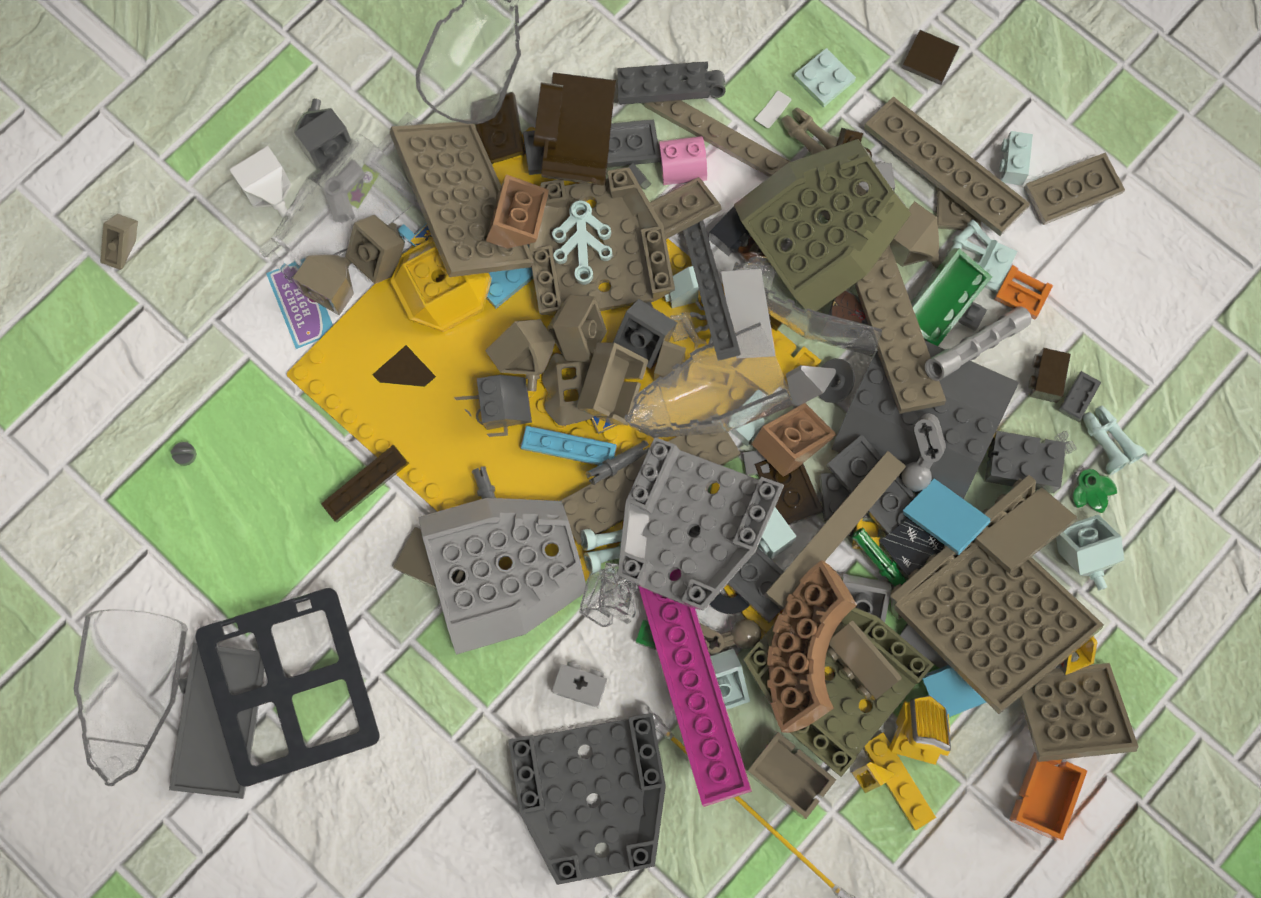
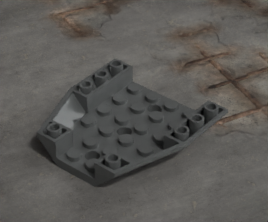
M653 713L538 736L529 735L508 739L520 815L557 885L655 867L666 784ZM583 745H588L592 748V755L588 759H582L578 754L579 748ZM593 793L598 794L601 798V803L596 808L589 807L586 802L587 797ZM599 843H605L609 847V854L604 858L598 857L595 853V847Z

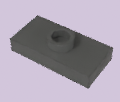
M1080 371L1058 411L1079 422L1098 390L1101 381Z

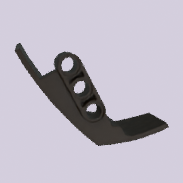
M553 72L551 84L541 82L533 147L544 148L541 177L601 186L606 183L616 80Z

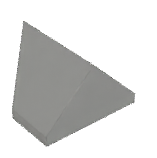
M799 366L786 373L793 409L823 394L836 374V370L834 368Z

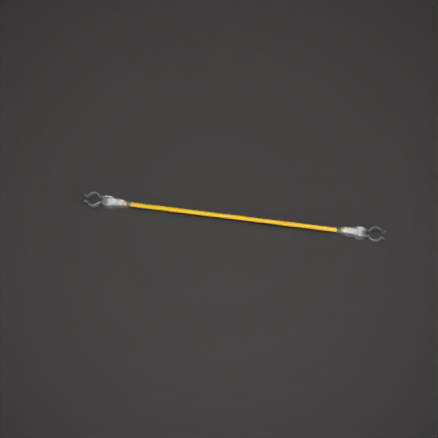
M654 714L656 731L674 742L687 754L685 746L674 737V734L663 723V720ZM739 796L733 797L831 887L837 898H855L843 888L832 883Z

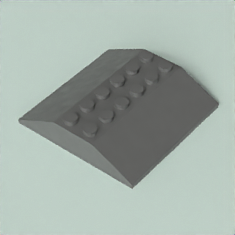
M925 341L931 358L945 350ZM877 351L850 404L831 450L841 453L858 437L863 435L881 457L889 451L906 466L912 462H917L921 456L914 431L915 424L922 415L933 414L940 422L946 448L942 457L934 462L930 468L932 480L935 478L964 499L1019 382L969 360L961 365L958 370L939 380L946 398L944 405L899 414ZM926 423L923 424V427H927L930 431L931 426H927ZM901 472L898 476H899V477L901 478V480H902V472Z

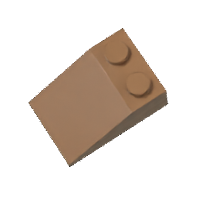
M804 403L764 425L752 442V445L784 477L807 461L837 434Z

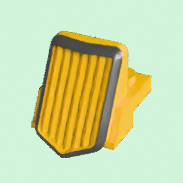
M930 695L913 698L910 703L904 701L895 722L898 728L889 749L891 753L936 765L940 754L948 756L951 751L949 714H947L946 708Z

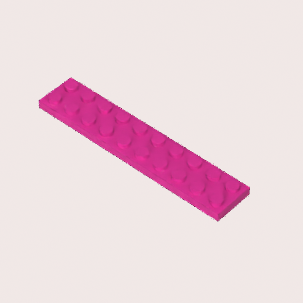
M673 570L670 574V580H679L681 570ZM638 586L702 806L706 807L752 792L696 609Z

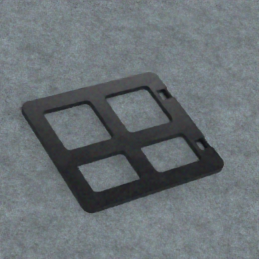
M325 588L200 627L196 631L195 639L235 776L241 786L248 787L373 746L379 741L380 733L340 600L334 589ZM310 600L312 608L298 612L296 604ZM320 610L324 611L338 654V662L291 678L286 677L272 633V626ZM237 623L239 631L225 635L223 627ZM251 632L255 636L268 683L263 687L232 695L217 644ZM337 680H345L359 724V731L318 746L307 747L293 704V695ZM272 702L275 704L289 752L287 756L255 766L251 764L238 720V713Z

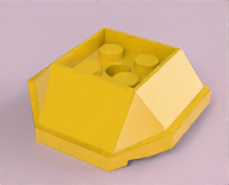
M431 238L402 254L390 281L412 322L445 332L484 311L492 278L489 273L449 277L435 242ZM445 275L443 281L435 282L437 276Z

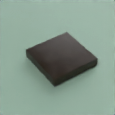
M919 30L902 69L942 85L960 46Z
M407 345L372 374L379 383L425 387L436 377Z

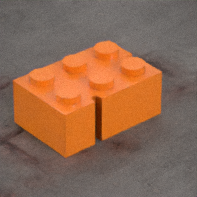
M1034 752L1018 794L1023 798L1016 800L1009 821L1055 841H1062L1088 770L1067 761L1061 762L1062 759L1038 762L1036 752Z

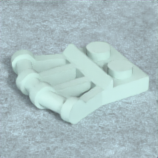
M971 220L958 236H954L952 241L954 244L951 249H948L946 256L953 248H965L982 256L977 264L992 276L985 288L998 293L1018 251L998 243L997 240L990 239L978 223ZM974 233L987 247L984 249L967 241V239Z

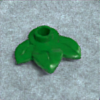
M1085 469L1078 475V486L1073 491V501L1076 508L1088 504L1094 511L1103 513L1108 506V496L1117 494L1116 484L1108 476H1100L1094 469ZM1090 476L1092 477V484H1089L1087 481Z

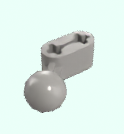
M930 413L922 415L914 427L921 456L917 462L907 464L902 471L904 485L913 491H921L930 485L932 480L930 468L934 462L942 457L946 448L940 422L935 415ZM924 423H926L927 426H931L930 431L927 427H923Z

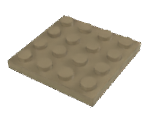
M1110 663L1089 665L1067 675L1063 673L1061 668H1055L1019 697L1038 762L1137 752L1139 746Z

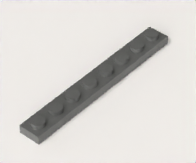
M702 220L683 230L697 279L717 359L720 361L739 356L741 353L705 224Z

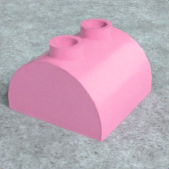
M702 136L658 141L663 185L688 183L698 177L702 181H707V159Z

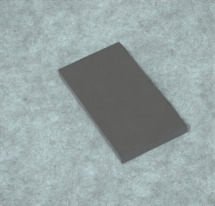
M193 643L169 790L244 799L246 787L241 786L237 782L197 643ZM217 646L232 695H238L262 687L265 669L259 651ZM259 706L238 713L239 724L250 760Z

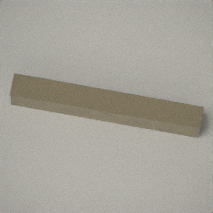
M887 451L764 593V596L772 600L782 611L788 602L786 600L789 594L794 593L801 583L802 577L821 560L825 562L906 466Z

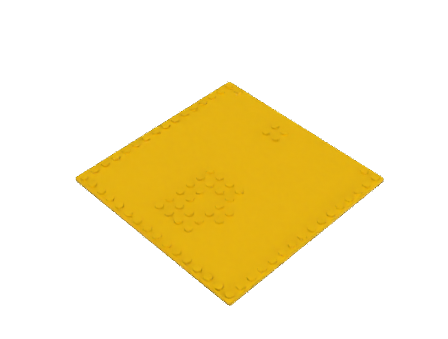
M529 127L526 131H535V128ZM526 152L523 155L496 162L492 165L501 186L506 175L537 186H541L542 182L557 180L543 178L541 174L529 175ZM564 181L565 186L579 183L572 181ZM594 200L586 201L591 206V209L597 204ZM666 239L672 275L674 276L684 269L691 267L692 262L690 256L672 241ZM445 275L437 276L435 282L443 281ZM392 277L374 284L287 372V377L374 456L379 457L388 448L395 445L409 462L396 475L437 512L481 500V496L479 497L477 494L478 487L472 470L476 468L481 470L480 467L484 466L486 467L491 485L495 487L494 494L496 498L561 501L591 484L589 480L594 478L595 475L587 478L586 472L598 465L522 450L521 445L526 426L616 444L615 456L641 443L643 440L649 444L643 450L651 446L655 437L668 442L715 415L719 416L726 427L733 416L759 391V389L736 372L731 391L686 381L690 359L716 355L714 344L712 346L708 345L711 337L710 329L698 333L695 332L696 328L708 324L707 319L699 320L696 317L690 316L691 312L705 315V311L700 310L696 303L672 308L670 301L666 302L665 296L651 302L653 308L677 322L669 342L686 348L684 365L675 387H664L654 380L657 362L651 369L646 367L642 380L624 379V382H638L641 384L635 402L640 415L630 419L628 425H617L598 434L591 419L561 426L550 417L544 405L548 392L542 382V373L540 378L537 379L536 391H528L532 423L507 426L508 436L489 437L487 435L489 433H503L504 427L487 430L476 419V413L480 409L479 399L456 400L454 397L479 395L477 378L495 375L526 378V374L500 373L485 350L515 321L540 319L545 327H548L553 316L539 313L534 278L497 309L486 299L483 312L442 332L412 322L409 319L390 281ZM604 282L599 285L598 289L601 292H607L611 289V285ZM698 290V302L703 307V304L701 303L700 292ZM631 306L600 311L607 330L602 343L614 342L625 313ZM771 328L773 343L789 355H792L796 350V345L779 330L775 331ZM554 344L551 357L556 353L562 354L556 344ZM407 345L436 376L423 387L381 383L372 374ZM735 356L724 359V361L735 368L744 357ZM575 367L564 368L561 371L563 380H570L577 375ZM576 389L564 391L565 402L577 401L579 399ZM480 411L478 414V418L482 422V416ZM624 520L600 534L622 530ZM574 538L585 581L592 574L589 573L585 564L584 553L615 548L621 542L602 545L585 551L581 544H577ZM553 543L545 547V553L550 557L556 556L559 552L558 546ZM502 557L498 563L499 567L503 570L510 569L513 564L509 557Z

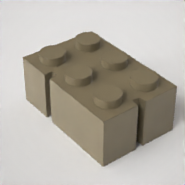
M597 342L576 408L594 415L596 418L609 424L628 425L641 384L623 381L624 379L642 380L648 359L616 343Z
M777 732L746 773L799 817L807 819L820 802L814 797H824L836 779L800 749L795 754L791 753L790 751L795 748V745Z

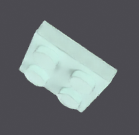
M827 48L794 75V79L823 108L853 84L856 79Z

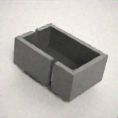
M996 431L989 445L988 457L990 459L987 461L985 482L1013 486L1019 479L1023 480L1030 475L1036 480V491L1044 488L1048 493L1054 494L1061 488L1066 442L1045 439L1040 443L1041 438Z

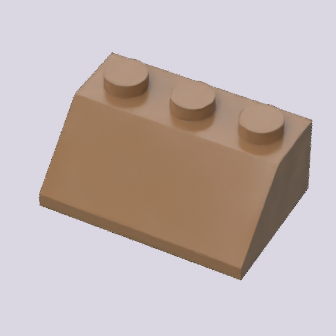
M506 175L497 197L486 241L507 249L536 242L549 190Z

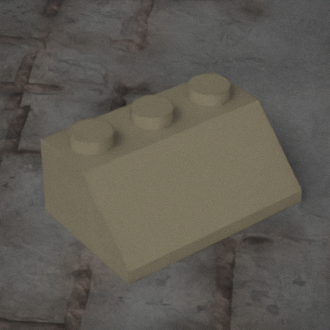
M853 620L831 638L827 649L828 656L833 661L838 660L843 666L842 672L849 680L854 679L858 683V690L864 698H870L874 701L902 679L899 673Z

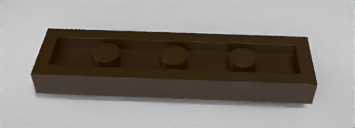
M392 445L322 502L321 505L334 522H339L405 468L409 462L397 447Z

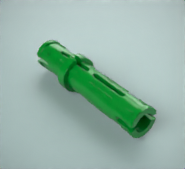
M863 527L852 535V538L879 568L881 576H885L894 587L899 584L903 585L908 581L896 568L897 564L894 560H890Z

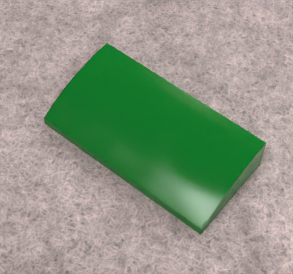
M953 248L911 301L924 340L936 346H939L992 278L987 271L960 248Z

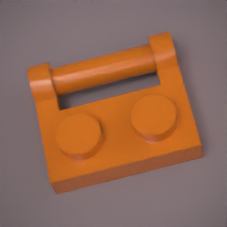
M1012 265L994 300L1012 309L1019 306L1024 307L1030 312L1031 318L1035 320L1053 285L1048 282L1045 284L1019 271L1018 267ZM1013 278L1041 291V294L1012 281Z

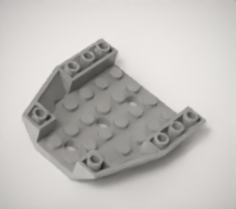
M655 437L626 500L618 576L687 607L704 611L756 552L784 485L761 477L759 480L681 451L675 444ZM713 483H718L720 485L719 491L715 494H709V486ZM694 526H699L701 529L700 534L697 537H690V529ZM675 569L681 570L680 579L671 581V572Z
M484 498L418 517L440 603L456 655L525 635L588 591L562 501ZM551 543L559 548L558 554L553 557L545 553V547ZM502 557H509L512 560L513 564L510 569L503 570L499 567L498 563ZM457 570H462L466 574V578L462 583H455L452 580V575Z

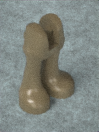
M796 107L792 111L793 117L800 125L789 115L782 118L781 122L788 131V135L801 142L811 155L836 147L839 137L832 136L820 128L813 121V118L800 108ZM807 130L810 133H812L823 144V146H821L813 138H811L806 133Z

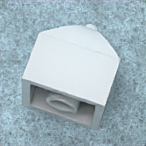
M268 146L229 169L254 208L272 206L275 210H278L282 218L290 214L285 206L284 198L291 187V183L283 167Z

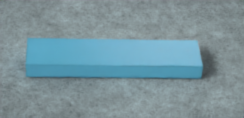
M526 426L521 445L522 450L598 466L604 460L614 458L617 447L616 444L530 426Z

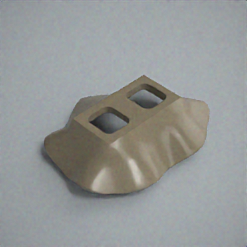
M556 353L551 357L542 376L543 385L548 392L544 404L545 410L561 426L591 419L594 415L576 408L579 399L571 402L564 401V391L570 389H577L580 398L591 362L566 361L562 354ZM575 367L576 378L563 380L562 369Z

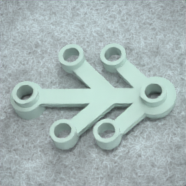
M579 200L571 205L569 209L570 217L560 227L555 228L552 235L555 242L562 243L566 240V233L576 223L577 231L560 249L554 252L553 256L556 263L564 264L568 259L567 255L578 244L579 266L575 269V279L579 284L586 285L593 279V271L588 266L587 244L599 253V257L603 261H609L613 256L612 249L609 246L603 245L586 231V223L598 231V236L602 240H607L611 237V228L606 224H602L592 215L589 203ZM579 210L585 211L583 215L577 214ZM603 229L609 231L606 235H602L600 232ZM559 232L563 233L561 238H557L555 235ZM609 251L610 254L608 256H603L602 252ZM558 254L565 255L563 259L557 258ZM583 273L588 274L587 279H581L580 276Z

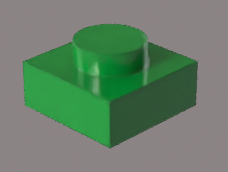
M643 620L636 644L657 650L649 621Z

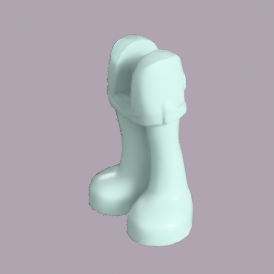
M1101 405L1095 409L1097 418L1091 412L1083 415V421L1089 435L1093 436L1100 443L1109 457L1106 471L1109 475L1120 471L1127 464L1130 465L1147 453L1142 446L1136 445L1121 430L1116 422L1117 419L1104 406ZM1107 431H1109L1112 434V436L1116 439V441L1119 443V445L1124 451V454L1110 439V437L1106 433Z
M584 529L581 531V546L583 550L587 551L602 545L621 542L623 529L603 534H595L591 529ZM621 546L584 553V560L589 573H597L600 571L602 563L620 558Z

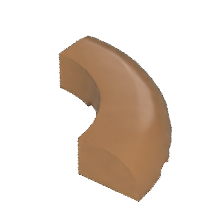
M822 560L802 577L801 583L794 593L789 594L786 599L788 602L782 614L779 613L773 628L775 634L772 646H769L767 658L770 680H767V684L771 690L773 701L771 706L781 732L790 733L803 729L834 709L825 683L826 653L837 626L857 604L840 576L829 564Z

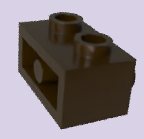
M1043 348L1039 354H1035L1032 362L1035 372L1034 376L1031 375L1028 383V389H1031L1030 397L1057 403L1063 397L1070 353Z

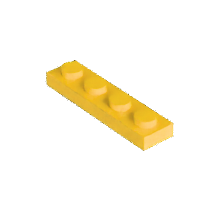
M883 732L871 739L865 745L864 750L872 763L895 773L885 784L913 830L916 831L934 820L936 816L898 755L891 753L889 749L890 742Z

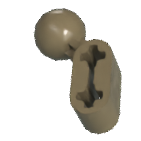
M750 619L737 621L730 632L719 634L701 624L711 656L722 653L724 648L733 645L742 649H751L755 647L761 638V629L757 623ZM717 639L720 647L710 649V644L707 641Z

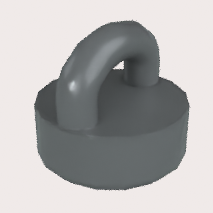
M188 442L176 444L170 452L173 460L181 466L193 463L197 455L196 449Z

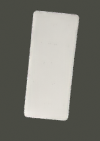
M777 91L755 120L766 128H770L791 102V98Z

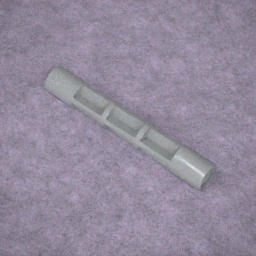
M1016 307L999 317L993 324L984 326L971 337L962 339L959 344L951 349H945L928 359L925 363L927 375L932 380H942L958 370L967 361L976 359L985 350L994 348L1003 339L1011 337L1031 324L1030 312L1024 307Z

